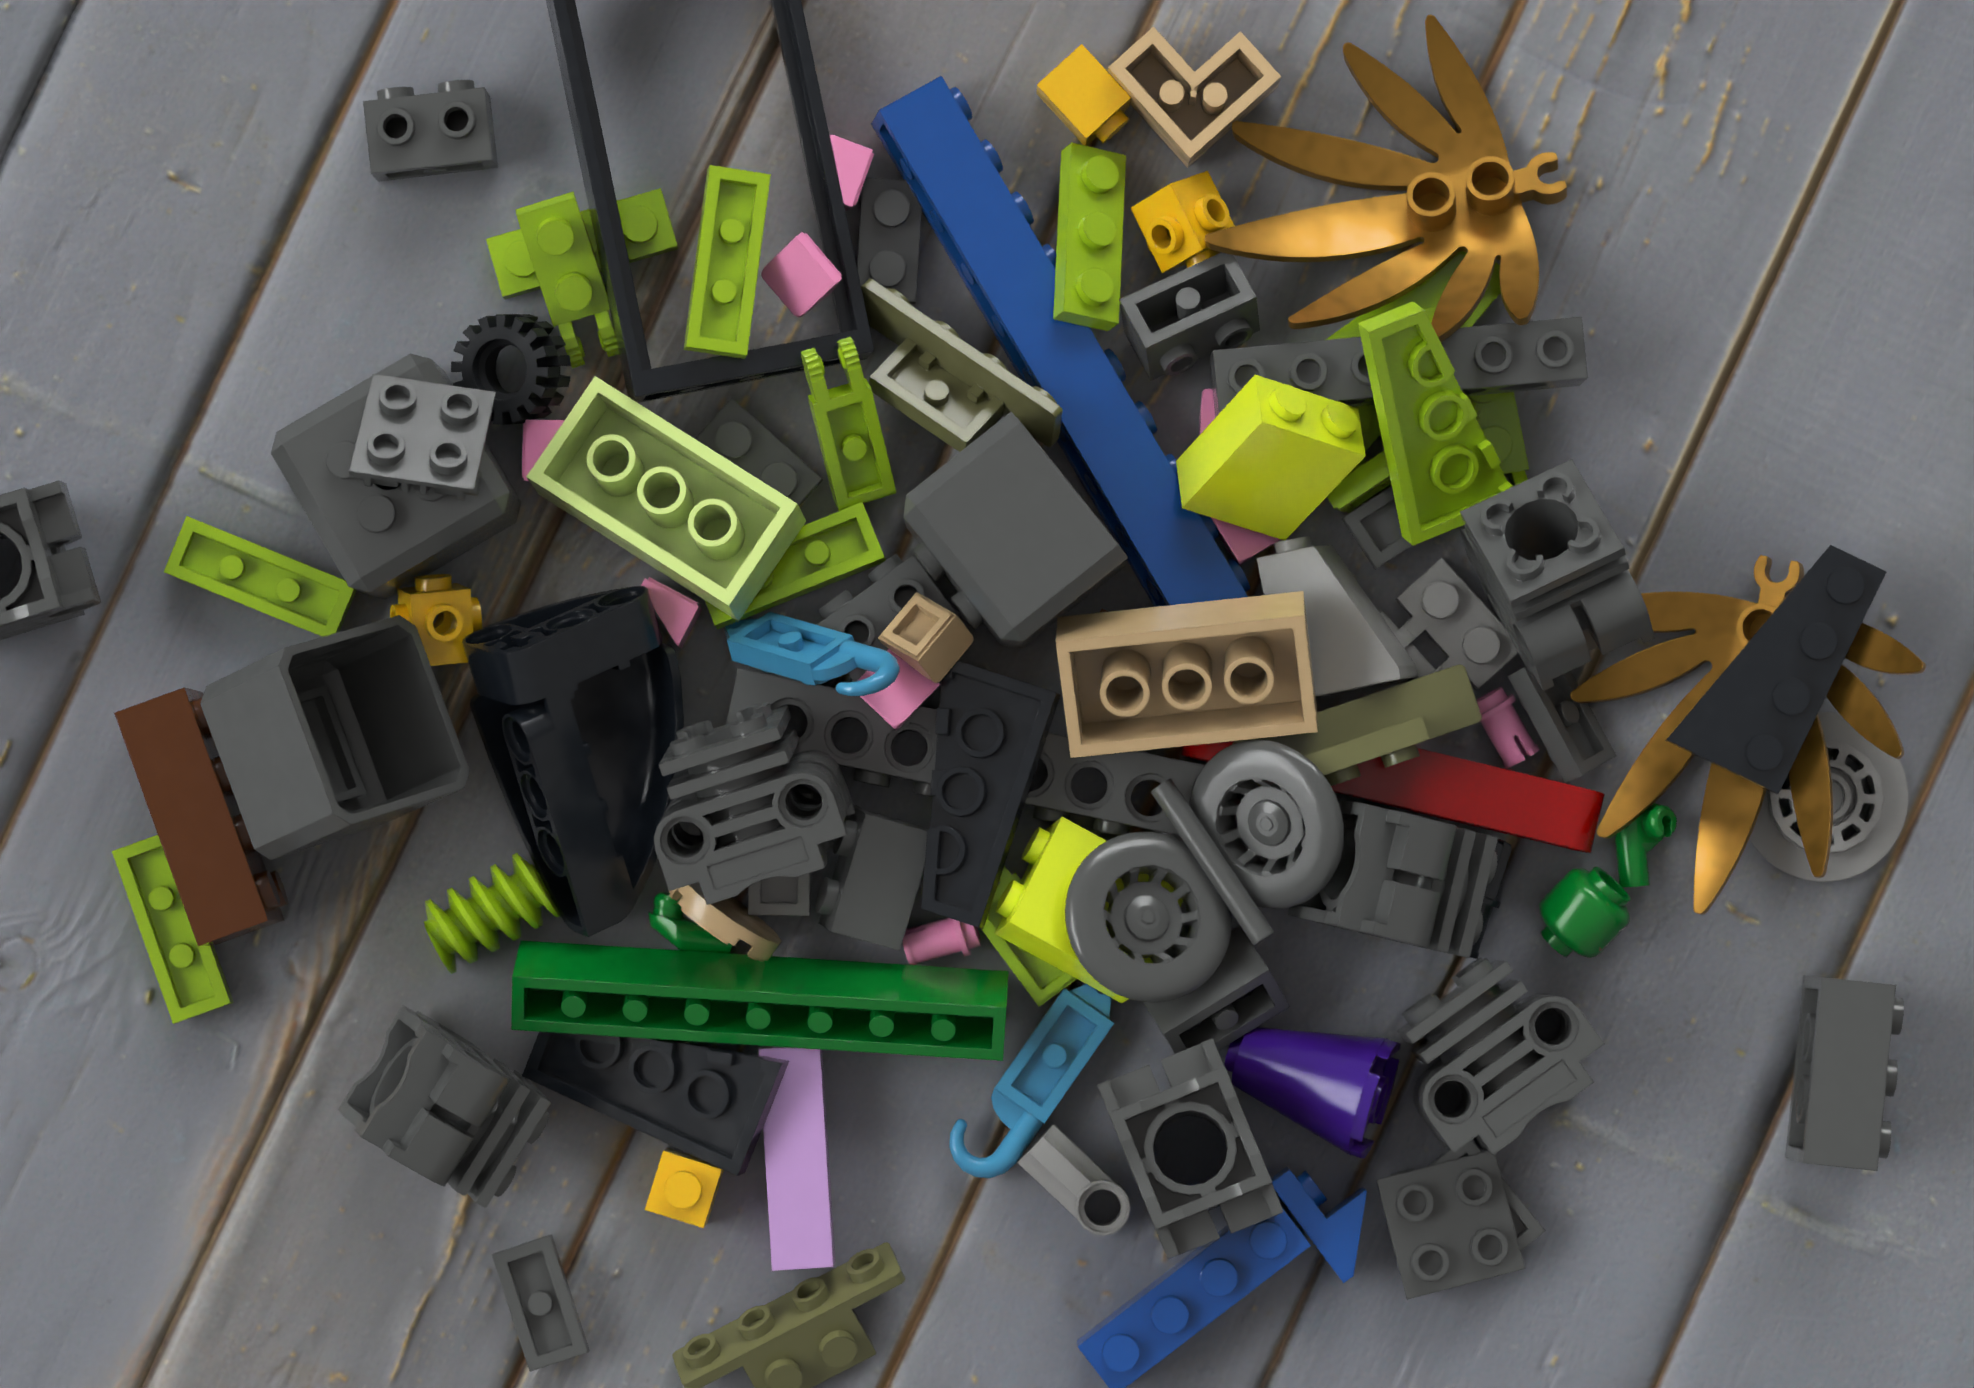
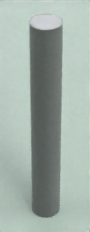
M1170 778L1154 788L1151 794L1252 944L1255 946L1274 933L1273 929L1172 779Z

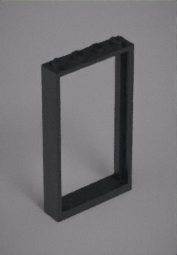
M546 0L628 397L640 403L804 371L801 351L811 348L816 349L824 367L839 365L837 342L847 337H851L854 341L859 360L867 359L874 352V346L801 0H771L823 253L842 274V280L832 291L840 333L748 350L745 359L716 356L651 369L576 3L575 0Z

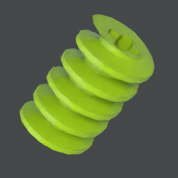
M518 853L512 855L514 874L508 876L496 864L490 867L492 886L487 888L475 876L468 878L471 897L465 899L453 887L447 889L449 905L447 910L444 911L431 899L425 901L427 920L424 921L425 929L441 961L451 974L457 972L456 952L470 964L478 960L477 941L491 952L500 949L499 929L513 941L521 938L520 918H523L534 929L543 926L542 906L555 917H560V913L537 869Z

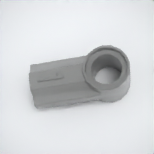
M1052 1124L1017 1162L1067 1209L1084 1229L1092 1234L1102 1236L1114 1234L1128 1220L1130 1203L1123 1187L1104 1172L1055 1124ZM1096 1190H1109L1116 1194L1119 1199V1212L1110 1222H1094L1085 1213V1201Z

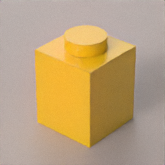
M1083 44L1076 48L1037 84L1036 94L1085 146L1096 137L1103 144L1106 143L1130 120L1124 111L1130 107L1131 97Z
M667 1147L662 1152L645 1210L704 1228L708 1223L724 1170L693 1155Z

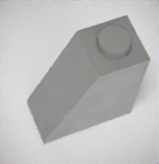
M1310 536L1293 538L1274 543L1276 554L1257 558L1264 595L1304 591L1316 698L1418 677L1415 663L1332 545L1312 546Z

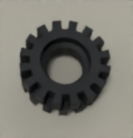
M496 314V316H485L478 319L480 325H469L463 332L469 341H457L454 352L462 354L463 360L451 362V372H462L463 380L454 382L453 386L496 392L490 421H493V424L525 423V420L545 418L552 413L548 406L560 405L564 399V396L558 393L556 389L559 387H569L571 376L560 375V366H571L570 355L558 356L556 351L566 344L561 336H549L554 327L547 321L537 322V316L530 314ZM509 345L521 351L526 363L524 384L514 393L504 390L496 375L497 357L500 351Z

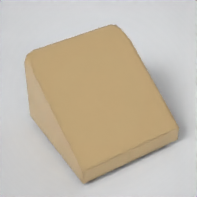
M918 592L912 596L878 637L883 645L934 683H939L974 640L973 635L955 613Z

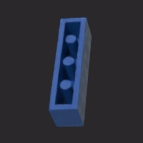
M1283 1209L1284 1212L1282 1214L1232 1234L1228 1226H1225L1218 1232L1220 1239L1195 1249L1077 1340V1347L1109 1388H1126L1309 1248L1311 1244Z

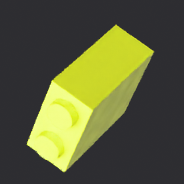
M1255 374L1176 460L1182 508L1274 538L1286 540L1366 456L1359 409Z
M1062 816L1046 830L1038 827L1028 841L1021 859L1028 862L1029 865L1020 883L1011 880L1004 890L995 909V912L1003 917L994 934L1114 1000L1124 1003L1129 998L1120 996L1105 988L1080 963L1070 943L1065 922L1066 897L1071 880L1082 861L1095 848L1106 842V840ZM1139 873L1138 882H1148L1149 875ZM1121 878L1117 879L1115 883L1118 892L1124 889V884ZM1162 880L1161 886L1169 892H1173L1174 888ZM1181 898L1178 899V904L1180 907L1183 902ZM1106 901L1104 909L1108 910L1109 903ZM1143 958L1144 962L1153 963L1151 958Z

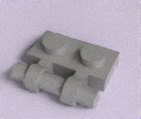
M1443 558L1439 559L1395 599L1411 617L1406 623L1398 628L1384 611L1380 612V615L1416 665L1418 677L1411 678L1412 680L1461 664L1466 669L1470 683L1477 690L1518 654L1502 623ZM1423 631L1447 657L1436 669L1412 644V641Z

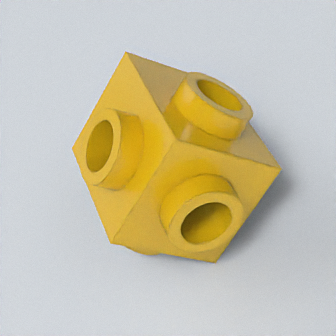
M1208 171L1170 183L1131 207L1133 215L1146 239L1147 246L1162 273L1184 265L1189 268L1219 254L1220 252L1211 250L1206 246L1205 235L1235 226L1230 217L1228 207L1221 199Z
M450 574L415 577V587L397 588L398 604L391 605L390 618L400 615L416 626L430 665L468 663L462 641L467 635L482 629L480 602L477 597H471V589L459 583H452ZM438 614V619H437V621L433 624L434 618H435L436 615Z

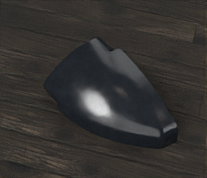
M645 586L608 590L549 604L486 626L467 635L462 641L478 693L471 698L470 708L505 801L530 857L562 919L571 930L587 937L620 923L634 908L657 860L654 845L656 828L669 803L672 801L670 800L667 787L675 773L662 776L659 763L670 743L678 739L676 732L684 728L681 676L674 648L662 643L663 639L650 594Z

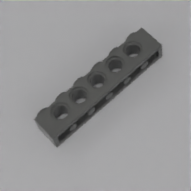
M1582 317L1529 321L1526 325L1506 323L1462 327L1441 342L1455 369L1454 376L1462 392L1467 396L1580 386L1588 378ZM1361 337L1213 350L1210 356L1215 418L1255 374L1342 402L1349 406L1375 405Z

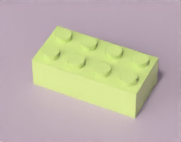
M596 376L526 476L540 496L738 622L806 522L796 502Z

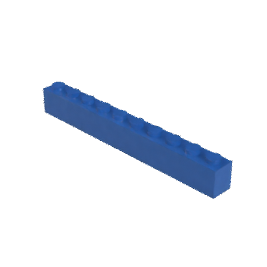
M940 76L879 109L871 123L872 127L903 180H906L922 208L923 214L1020 379L1031 387L1037 386L1046 390L1062 408L1060 434L1057 442L1114 539L1127 555L1128 563L1154 607L1248 597L1245 593L1250 590L1247 577L1234 559H1225L1215 542V539L1219 537V533L1211 517L1182 508L1176 466L1177 459L1171 453L1164 455L1153 434L1157 433V427L1151 413L1141 401L1134 403L1122 383L1126 380V374L1117 356L1109 348L1103 351L1091 331L1094 328L1053 319L1056 252L1049 244L1041 246L1030 227L1034 223V219L1028 204L1020 193L1015 191L1011 194L999 174L1003 171L1000 157L987 139L981 142L968 122L972 119L971 109L960 90L956 87L949 89L943 77Z

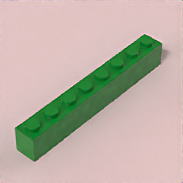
M520 940L512 975L511 1030L1003 1061L1009 971L771 956L768 961L761 962L748 957L747 954Z

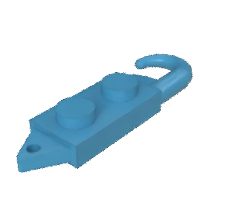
M768 612L759 619L740 620L724 627L732 661L758 668L763 672L778 674L814 686L847 674L855 668L875 673L860 681L839 682L836 685V691L842 695L865 696L874 694L895 682L900 672L896 657L886 650L856 642L853 635L774 612Z
M1083 984L1070 991L1065 988L1061 991L994 1087L991 1096L993 1109L999 1119L1010 1129L994 1153L983 1158L973 1156L964 1145V1133L967 1128V1122L964 1119H958L950 1132L949 1148L953 1160L962 1171L974 1177L993 1178L1005 1174L1018 1162L1114 1025V1022L1110 1020L1111 997L1098 993L1096 989L1087 984Z

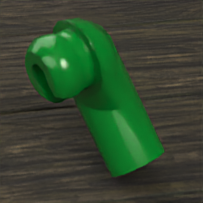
M1654 803L1635 821L1616 834L1619 884L1623 888L1650 885L1647 853L1664 837H1670L1677 827L1676 815L1668 806Z
M659 892L655 895L653 911L648 912L650 925L677 949L715 953L731 952L732 945L730 943L726 945L697 923L683 917L682 907L678 904L680 899L677 901L671 899L670 893Z

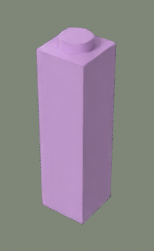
M761 1047L758 1049L760 1056L789 1061L763 1126L772 1271L834 1267L835 1251L822 1049Z

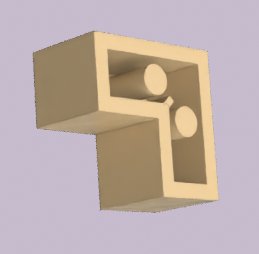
M1152 27L1108 67L1107 71L1131 97L1130 105L1187 168L1230 131L1234 121H1241L1277 89L1281 79V75L1241 31L1194 72L1155 27Z

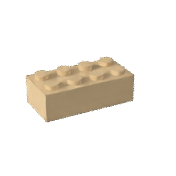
M1304 591L1064 616L1057 619L1055 643L1070 758L1318 732L1317 704Z

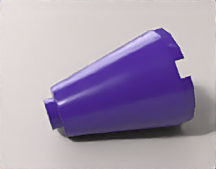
M1256 1027L1246 1033L1244 1037H1240L1230 1043L1224 1066L1227 1071L1232 1072L1231 1082L1236 1088L1350 1156L1365 1158L1371 1150L1374 1140L1365 1138L1364 1134L1369 1123L1382 1124L1399 1066V1059L1391 1056L1401 1049V1043L1380 1037Z

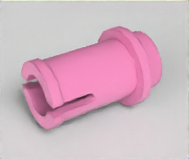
M1498 687L1476 700L1482 715L1480 722L1501 757L1505 769L1526 760L1524 756L1528 755L1530 757L1540 750L1538 745L1532 740L1512 705L1516 701L1514 694L1507 696L1503 687Z
M951 918L941 919L909 929L906 928L902 942L909 965H917L921 962L961 951L964 957L971 955L972 948L981 946L977 927Z

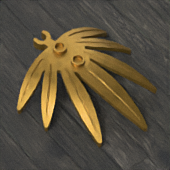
M1432 14L1428 15L1425 19L1430 66L1442 103L1460 133H1457L1446 119L1411 85L1359 47L1346 42L1343 45V56L1357 84L1375 109L1401 135L1422 150L1435 156L1438 159L1436 163H1430L1378 146L1316 132L1242 121H1234L1232 123L1233 137L1238 142L1287 169L1337 185L1369 190L1407 191V193L1323 205L1222 229L1205 235V243L1209 249L1235 256L1268 261L1328 262L1381 254L1423 242L1363 272L1288 317V323L1292 329H1305L1341 322L1387 305L1424 283L1461 251L1467 254L1448 281L1437 304L1431 323L1440 342L1457 331L1474 312L1489 285L1497 260H1500L1499 279L1501 297L1509 316L1517 325H1526L1531 319L1539 291V261L1534 235L1522 203L1535 200L1541 204L1551 205L1559 203L1567 197L1565 180L1546 184L1539 179L1545 173L1558 170L1557 154L1553 152L1538 154L1530 160L1527 167L1513 171L1499 125L1482 87L1453 40Z
M1760 555L1754 566V578L1761 588L1758 603L1699 592L1641 593L1650 617L1653 632L1670 633L1696 630V632L1654 645L1611 665L1570 693L1571 699L1578 703H1596L1628 698L1665 686L1687 675L1705 662H1711L1712 669L1681 700L1644 747L1612 799L1597 829L1599 837L1605 839L1612 838L1630 825L1668 790L1688 766L1695 755L1665 740L1804 577L1803 564L1791 560L1788 576L1785 580L1776 583L1772 582L1769 575L1772 559ZM1864 623L1861 624L1845 657L1862 667L1887 674H1920L1926 668L1925 663L1906 646L1882 631ZM1842 664L1826 697L1839 714L1861 736L1888 755L1901 759L1904 756V749L1887 712L1869 688ZM1817 714L1789 771V781L1796 819L1814 877L1822 878L1826 874L1830 855L1833 827V790L1826 741L1819 715ZM1711 763L1697 839L1693 904L1694 912L1697 914H1706L1728 882L1749 841L1766 794V789Z

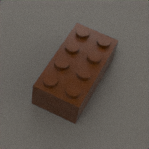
M184 687L120 710L114 714L197 945L211 946L284 921L280 907L288 905V898L276 870L272 872L266 870L261 853L256 851L252 845L200 705L203 692Z

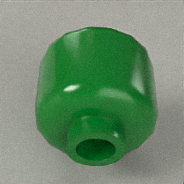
M1597 866L1591 871L1583 868L1572 869L1539 903V912L1546 925L1541 931V935L1554 950L1564 957H1568L1573 951L1587 958L1596 957L1629 924L1630 915L1626 904L1630 901V897L1612 876Z

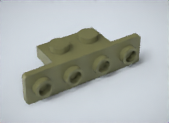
M871 278L861 286L869 326L899 345L870 376L869 384L872 393L959 452L995 425L1002 416L1005 417L1010 412L1020 420L1035 439L1047 447H1051L1059 439L1063 410L1046 390L1037 386L1031 387L1010 373L997 357L989 353L982 354L960 339L951 326L939 320L934 321L914 308L909 300L898 290L885 288Z
M1458 664L1318 712V732L1248 740L1273 741L1298 751L1308 758L1323 773L1329 784L1333 786L1361 776L1357 765L1359 763L1381 756L1386 768L1418 757L1420 754L1416 744L1479 723L1482 715L1466 669L1463 665ZM1247 740L1234 741V742L1232 743V745L1235 744V743L1242 742V741H1247Z
M886 1242L873 1249L862 1250L853 1255L848 1262L819 1277H812L802 1281L794 1290L765 1305L748 1309L738 1319L709 1334H701L692 1338L684 1347L672 1354L684 1388H702L742 1366L755 1388H812L876 1355L877 1353L872 1341L855 1313L854 1308L905 1281V1276L890 1244Z

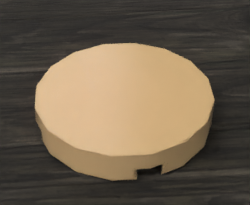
M699 882L668 891L671 899L676 901L680 899L678 904L682 907L681 911L726 945L730 943L736 946L740 939L751 945L747 955L754 960L768 961L781 943V939L771 927L757 915H748V908L733 897L707 905Z

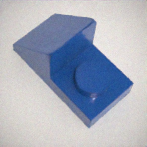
M1286 1166L1271 1178L1275 1192L1339 1279L1345 1283L1354 1276L1367 1190L1364 1187L1359 1188L1323 1215L1318 1207L1327 1199L1305 1170L1295 1177Z

